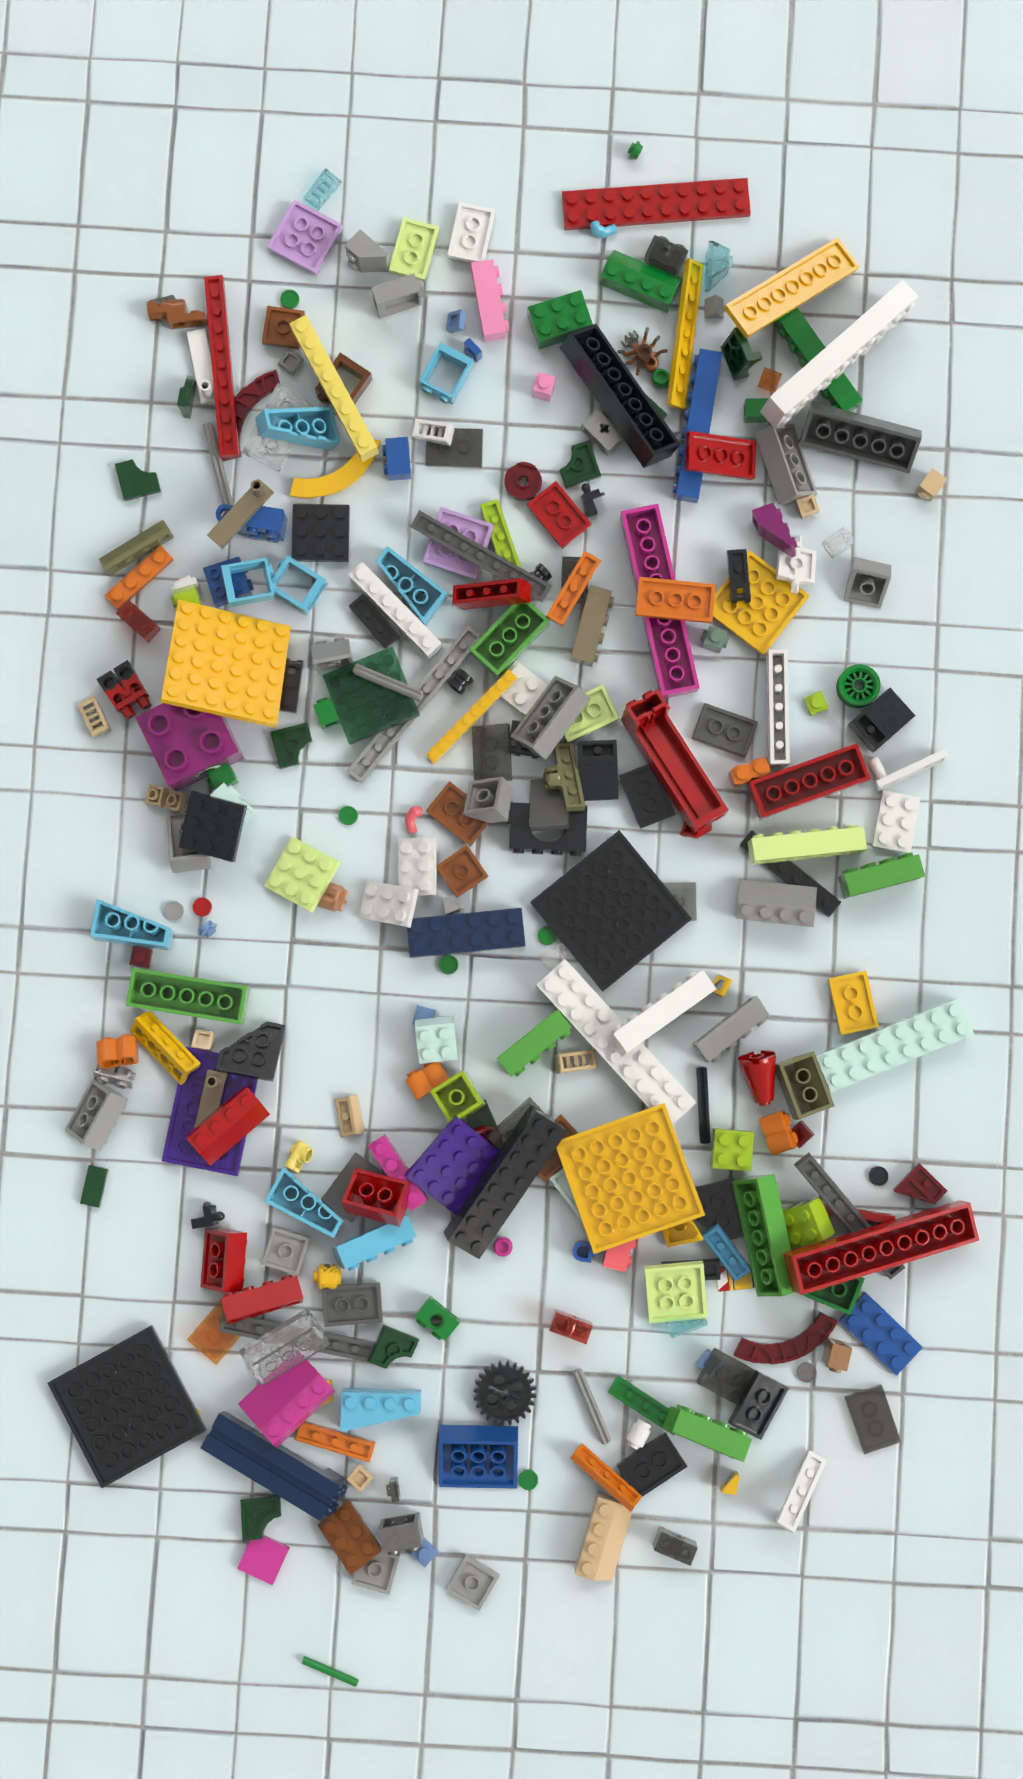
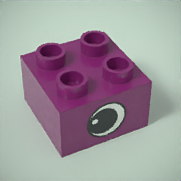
M165 703L135 716L167 785L174 791H179L208 777V772L227 763L233 765L245 759L223 716Z

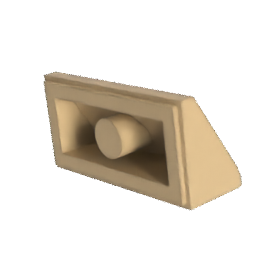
M358 1095L335 1099L341 1137L364 1133Z

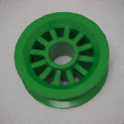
M856 664L845 669L839 676L836 691L839 699L845 705L852 708H863L876 699L880 692L881 683L875 670L867 665ZM854 683H861L863 689L860 691L856 690Z

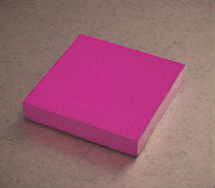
M265 1535L263 1539L250 1540L237 1569L273 1586L290 1547Z

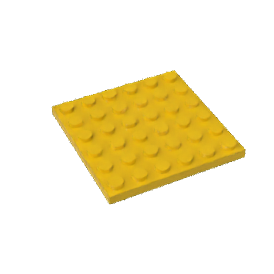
M178 599L160 702L276 728L291 626Z
M665 1103L566 1137L556 1147L594 1254L705 1216Z

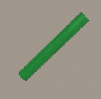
M304 1656L301 1663L354 1687L358 1684L359 1679Z

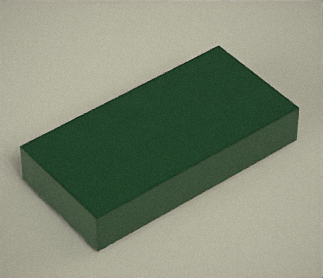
M88 1165L80 1204L98 1208L101 1206L109 1169Z

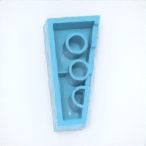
M332 407L264 409L255 417L258 434L261 437L329 451L340 444Z
M387 546L376 562L421 621L427 625L449 597L448 593Z
M96 900L90 933L92 939L102 942L171 950L174 933L171 928L105 903L102 900Z
M284 1167L264 1201L334 1239L344 1222Z
M404 1215L400 1227L385 1223L377 1229L374 1228L364 1232L362 1236L346 1240L342 1245L338 1246L336 1244L331 1249L339 1268H348L351 1271L360 1267L359 1263L366 1260L369 1263L377 1259V1255L382 1252L386 1255L395 1251L394 1247L401 1244L403 1247L412 1243V1239L417 1236L408 1215Z
M343 1388L341 1392L340 1432L420 1414L421 1390Z

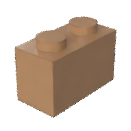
M827 1338L821 1360L830 1371L841 1373L842 1370L847 1372L852 1347L844 1341Z

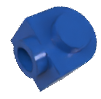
M580 1240L573 1245L572 1253L576 1260L591 1263V1259L595 1258L596 1253H593L589 1241Z

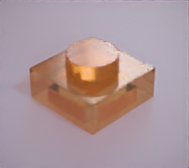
M764 367L757 387L775 393L782 373Z

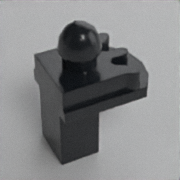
M584 483L581 487L584 494L580 498L589 518L598 514L593 500L604 496L605 493H600L599 489L591 491L590 485Z
M204 1202V1217L191 1219L192 1229L219 1224L218 1221H222L225 1218V1214L221 1211L217 1212L216 1205Z

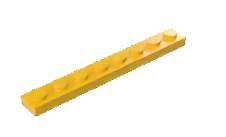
M691 258L686 259L684 264L666 403L667 406L680 411L684 410L686 406L704 264Z

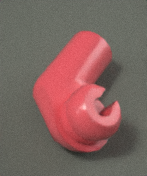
M412 806L405 816L408 834L417 832L415 820L423 814L420 806Z

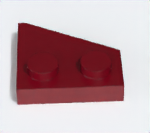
M920 1163L893 1189L894 1192L934 1205L948 1191Z

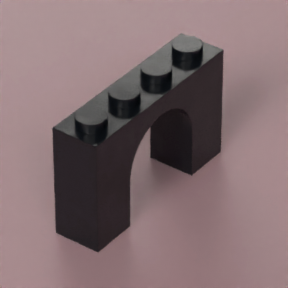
M511 802L509 850H513L514 854H524V851H532V854L543 855L544 851L558 856L562 855L563 852L570 853V856H582V853L586 852L588 806L585 805L584 811H569V829L566 830L565 834L556 841L544 842L537 839L530 830V803Z

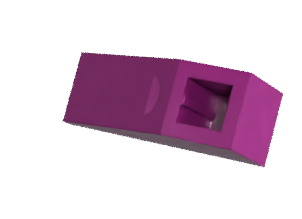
M774 503L753 509L752 522L759 536L791 558L795 557L797 543L795 538L790 536L788 524L783 523L780 509H776Z

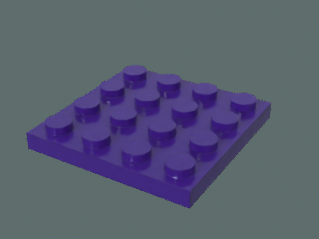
M455 1115L409 1168L405 1176L453 1214H456L499 1152V1149Z

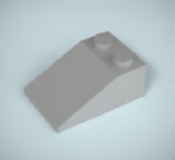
M183 811V813H166L169 862L172 872L179 873L211 869L210 856L179 848L186 811Z

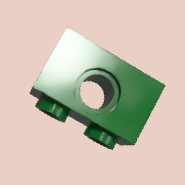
M431 1295L415 1314L416 1322L423 1328L427 1326L431 1329V1334L438 1340L443 1339L446 1341L460 1323L458 1317ZM439 1315L442 1318V1322L434 1324L431 1321V1317Z

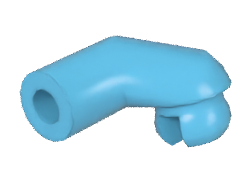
M593 221L590 224L592 234L600 238L617 233L615 224L607 227L600 225L599 221Z

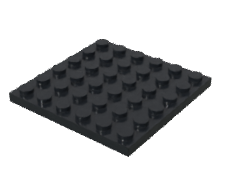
M620 830L530 902L602 992L692 920Z
M153 1325L47 1383L101 1489L207 1430Z

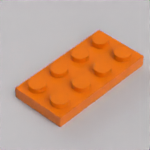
M639 577L635 616L712 624L716 584Z

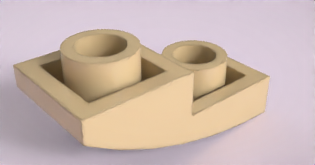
M149 784L144 802L183 813L188 794Z

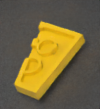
M693 1220L662 1230L667 1247L698 1242L704 1239Z

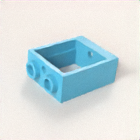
M440 342L419 380L421 390L428 395L432 393L443 403L447 404L449 402L453 404L474 367V359ZM441 357L464 369L451 394L428 383Z
M287 555L285 559L279 562L276 574L271 575V581L276 582V586L290 565L316 581L302 603L278 588L277 593H274V595L308 615L328 583L325 578Z
M267 558L221 566L229 607L274 600V593H277L276 582L271 581L270 575H274L272 563L268 564ZM263 568L268 593L235 598L231 574Z

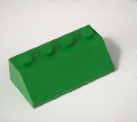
M613 250L600 275L599 285L668 313L683 278Z

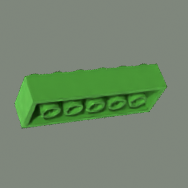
M132 967L126 1006L244 1025L250 986Z
M775 1174L748 1176L732 1181L757 1297L786 1296L795 1293L792 1292L783 1253L791 1251Z

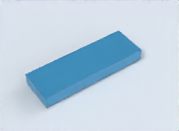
M718 1223L702 1233L706 1243L735 1281L752 1271Z

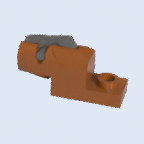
M169 295L147 301L150 321L166 322L167 320L170 329L208 326L205 312L194 310L188 313L187 304L184 299H176L174 295Z

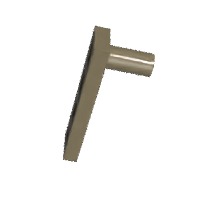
M260 479L253 480L250 489L207 536L223 549L274 492Z
M207 1070L195 1127L220 1107L228 1073Z

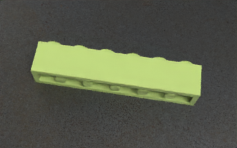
M849 825L845 827L846 829L830 827L826 831H820L817 828L811 829L807 833H801L800 830H797L787 835H783L782 832L773 833L767 837H764V834L754 835L747 842L750 863L754 865L860 854L867 850L864 827Z

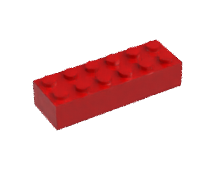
M858 743L749 781L746 785L759 820L860 785L871 778Z

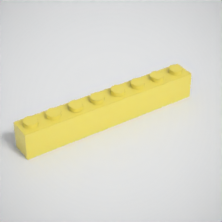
M304 315L289 323L293 335L361 461L364 462L379 454L375 441L308 317Z

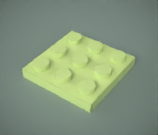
M292 836L264 887L313 913L341 862Z
M703 1261L644 1266L649 1323L708 1318Z

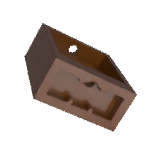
M340 352L332 364L336 371L339 367H342L360 379V382L350 395L353 403L356 404L373 380L372 373ZM318 383L315 388L317 399L324 404L327 402L331 404L320 383Z

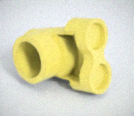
M298 1140L290 1148V1157L287 1159L285 1167L299 1173L303 1166L302 1163H308L311 1160L313 1149L306 1143Z

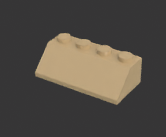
M601 1492L596 1494L576 1561L575 1575L595 1581L613 1580L633 1510L630 1512L613 1496Z

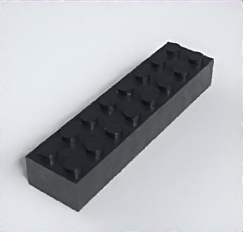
M594 324L569 333L560 349L642 467L646 468L671 457L679 447L680 442L598 325Z
M533 1105L529 1106L443 1233L447 1241L474 1257L481 1258L567 1133L562 1123Z

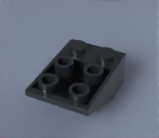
M890 687L855 717L848 726L873 753L916 715Z
M617 740L578 741V768L584 801L618 800Z

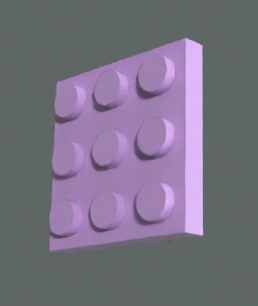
M293 199L268 243L267 250L317 276L342 232L343 225Z
M440 507L436 520L485 548L488 547L494 524ZM429 539L423 562L477 580L481 569L480 566L436 541Z

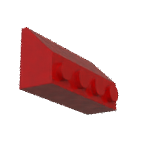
M244 1085L185 1137L211 1166L265 1120L270 1113L252 1091Z

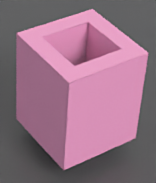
M537 372L532 389V397L550 402L556 377Z

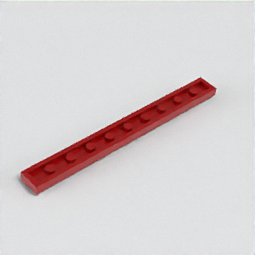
M223 275L204 277L219 454L221 459L239 457Z

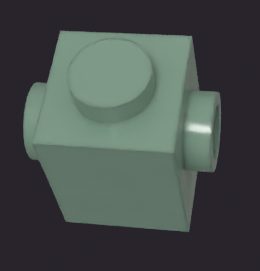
M709 625L707 630H703L700 639L703 641L701 648L720 653L721 649L727 646L729 637H726L728 631Z

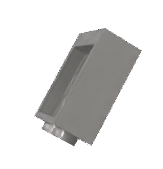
M415 273L371 287L379 319L421 306V298H424L421 280L416 279Z

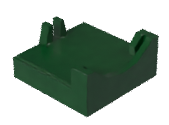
M734 327L721 346L733 380L749 377L748 370L755 363L762 360L760 351L752 352L748 339L743 336L737 327Z

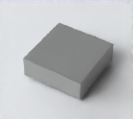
M287 349L278 362V366L294 376L303 364L304 359L290 349Z

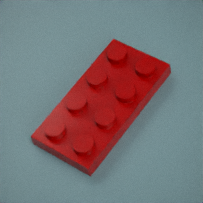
M693 431L686 433L685 471L747 480L755 479L756 441Z

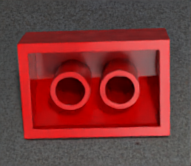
M355 1168L341 1203L346 1213L400 1227L407 1209L410 1182Z
M205 1228L200 1287L223 1293L243 1292L247 1232Z

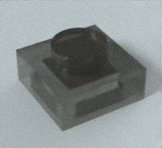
M398 1477L390 1478L389 1484L386 1485L387 1496H391L392 1502H398L401 1497Z

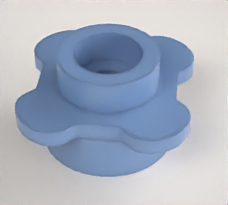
M211 920L207 921L198 929L201 932L200 936L210 937L216 932L217 924H213Z

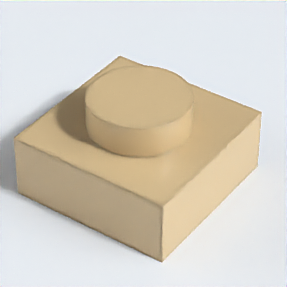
M814 494L795 501L801 520L820 513Z
M195 1029L191 1048L211 1052L216 1035L215 1032Z
M359 1463L346 1480L361 1493L374 1478V1475Z

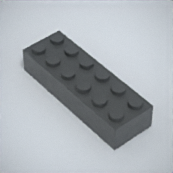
M811 401L800 436V444L910 473L922 439V430Z

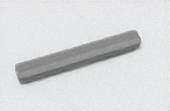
M356 664L353 668L355 675L412 699L420 701L424 693L422 690L360 664Z
M577 1369L573 1372V1376L602 1444L609 1443L611 1437L582 1369Z

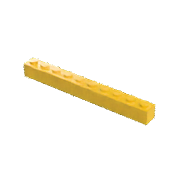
M508 669L429 750L426 756L436 764L518 678Z

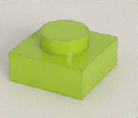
M822 691L803 698L810 716L829 709Z

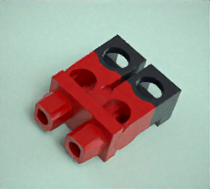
M128 660L113 668L114 672L110 670L96 679L115 709L127 720L136 715L131 707L138 703L142 710L151 706L148 698L149 694Z

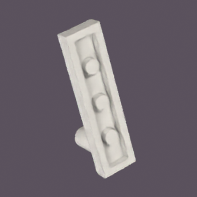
M206 329L188 331L187 336L201 405L215 404L211 353Z
M943 749L890 775L886 773L878 757L868 761V764L877 779L874 785L877 793L946 761L948 753L946 749Z
M807 1451L781 1511L775 1517L777 1526L783 1527L791 1533L796 1531L827 1460L812 1451Z

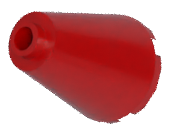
M761 1050V1054L749 1052L739 1056L738 1065L754 1102L759 1103L760 1106L769 1105L770 1101L774 1100L775 1052Z

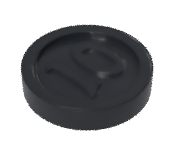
M881 1166L873 1167L868 1175L870 1182L876 1186L884 1185L889 1177L887 1170Z

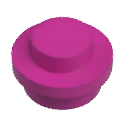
M499 1237L495 1240L493 1249L498 1256L504 1257L511 1253L513 1245L509 1238Z

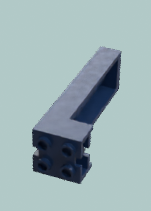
M226 1411L218 1414L210 1433L207 1434L200 1449L319 1521L324 1520L326 1517L329 1518L331 1514L334 1515L339 1506L337 1500L343 1497L348 1489V1486H346L348 1481L344 1476L330 1468L326 1470L319 1468L283 1445L276 1448L263 1433Z

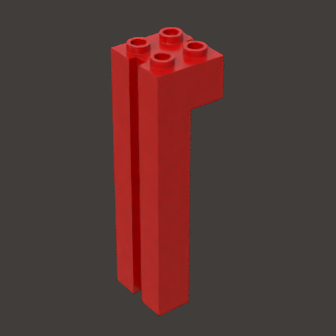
M658 689L653 692L650 690L642 695L643 699L640 701L634 699L625 705L621 721L694 834L705 828L708 824L724 817L729 809L667 715L670 707Z

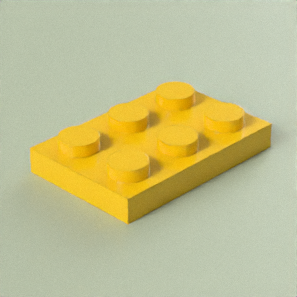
M866 971L828 978L840 1035L879 1027Z

